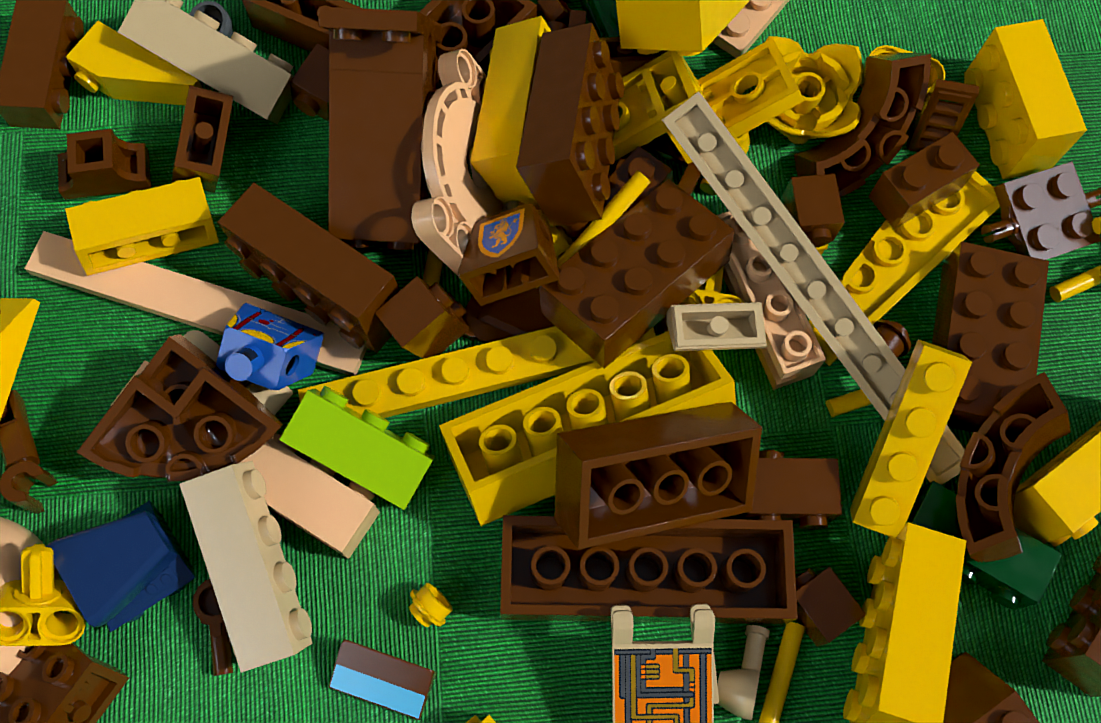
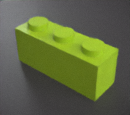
M324 386L321 392L317 389L307 390L279 440L405 510L435 457L427 452L430 444L409 432H406L402 438L386 428L390 422L368 409H365L362 415L346 406L349 400L347 397L327 386Z

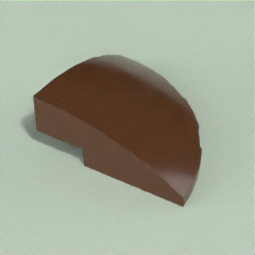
M181 334L169 336L143 372L132 378L77 453L109 471L134 478L144 475L167 478V482L186 481L224 468L232 463L238 464L268 442L283 424L240 382L232 379L227 372L219 370L213 359Z

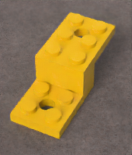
M774 39L767 40L698 80L684 57L678 55L677 51H667L622 77L624 97L619 99L618 104L620 127L618 131L614 132L613 139L615 161L634 151L638 146L641 147L648 144L653 139L667 132L687 164L691 163L692 160L662 119L698 91L734 139L804 102L805 100ZM756 86L750 93L743 94L748 88Z

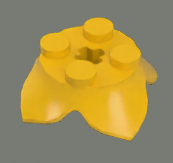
M768 36L767 40L774 39L805 101L770 119L767 123L784 136H787L789 141L794 144H804L809 139L830 138L855 129L861 117L860 106L853 102V95L861 83L863 74L859 46L835 43L824 45L813 53L808 54L804 52L798 42L792 39Z

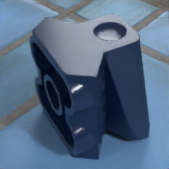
M150 500L120 519L57 538L46 545V547L52 548L54 565L86 622L92 627H100L106 624L110 633L125 623L138 620L145 610L167 596L180 593L188 582L196 578L190 561L162 514Z

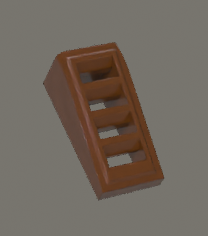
M936 79L926 95L922 110H916L913 121L908 128L907 149L919 152L951 132L958 136L979 95V86Z

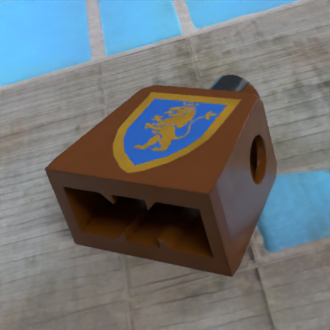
M518 200L508 201L503 205L501 213L479 220L473 226L458 270V276L480 306L559 280V269L553 237L534 205L525 204Z

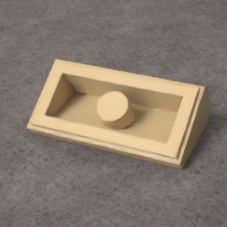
M762 302L671 305L666 313V323L674 351L758 349L767 347Z

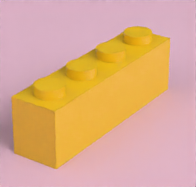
M917 340L851 504L850 512L853 523L894 538L904 528L971 367L972 361L967 357L925 341Z

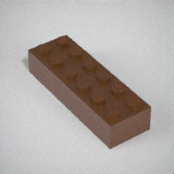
M503 515L501 620L611 622L612 606L628 605L633 615V622L690 623V607L694 604H708L715 615V623L787 624L798 619L793 520L715 519L578 550L554 519V516Z

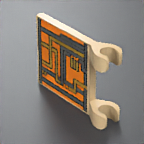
M694 604L690 607L692 641H633V615L628 605L612 606V723H714L713 641L715 615L708 604Z

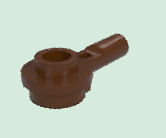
M208 579L198 586L193 596V608L201 623L209 625L213 676L233 673L231 641L211 580Z

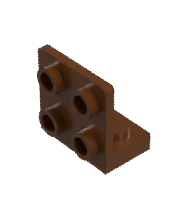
M74 642L66 645L31 646L27 653L19 650L17 656L22 658L20 663L9 675L0 672V679H2L0 682V723H97L129 680V677L119 668L86 654Z

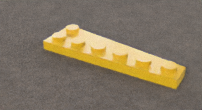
M975 171L961 190L896 229H893L888 221L885 220L840 279V282L872 325L880 320L946 259L961 241L964 242L1000 208L994 187ZM809 319L811 328L826 358L825 363L830 366L838 357Z

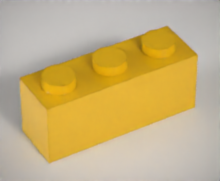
M200 177L178 180L163 186L131 191L125 195L99 201H89L82 205L65 208L74 250L87 276L219 243Z

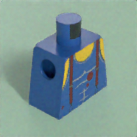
M245 303L225 327L216 367L227 372L234 380H247L270 390H280L314 373L325 333Z

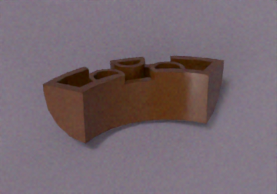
M912 52L866 57L865 79L857 101L861 110L858 125L855 129L845 134L830 137L814 148L794 154L798 177L835 174L839 196L842 197L866 184L865 179L872 175L882 164L888 165L909 138L906 132L913 121L916 110H922L931 73V54Z
M1045 372L1025 381L997 402L993 407L994 411L984 421L978 432H973L965 448L960 463L961 471L958 482V494L956 495V507L962 538L966 540L969 555L975 561L990 562L1023 553L1013 519L1014 500L1019 482L1030 463L1041 451L1059 438L1071 433L1068 411Z

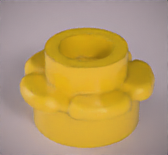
M426 583L419 591L413 589L410 592L413 603L409 606V610L418 622L425 627H430L432 624L441 627L446 623L445 618L453 611V608L447 598L436 587Z

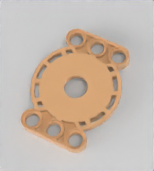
M466 49L444 53L438 59V73L443 86L435 91L428 103L421 142L423 168L432 198L415 202L411 215L413 228L419 239L457 276L473 226L479 220L501 213L504 205L501 200L496 198L493 190L483 177L474 170L471 164L470 152L474 147L477 116L481 110L484 94L483 84L487 75ZM467 158L472 170V179L468 171Z

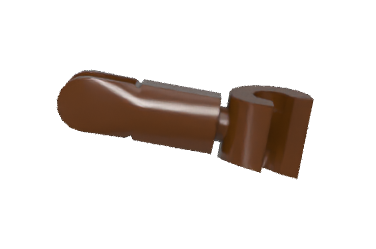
M14 389L10 391L0 421V451L7 469L0 479V493L4 498L25 511L38 514L45 512L41 502L29 495L30 488L35 483H42L50 487L58 482L52 474L39 466L40 458L30 429L26 406L20 394ZM14 415L15 419L5 423L4 418Z

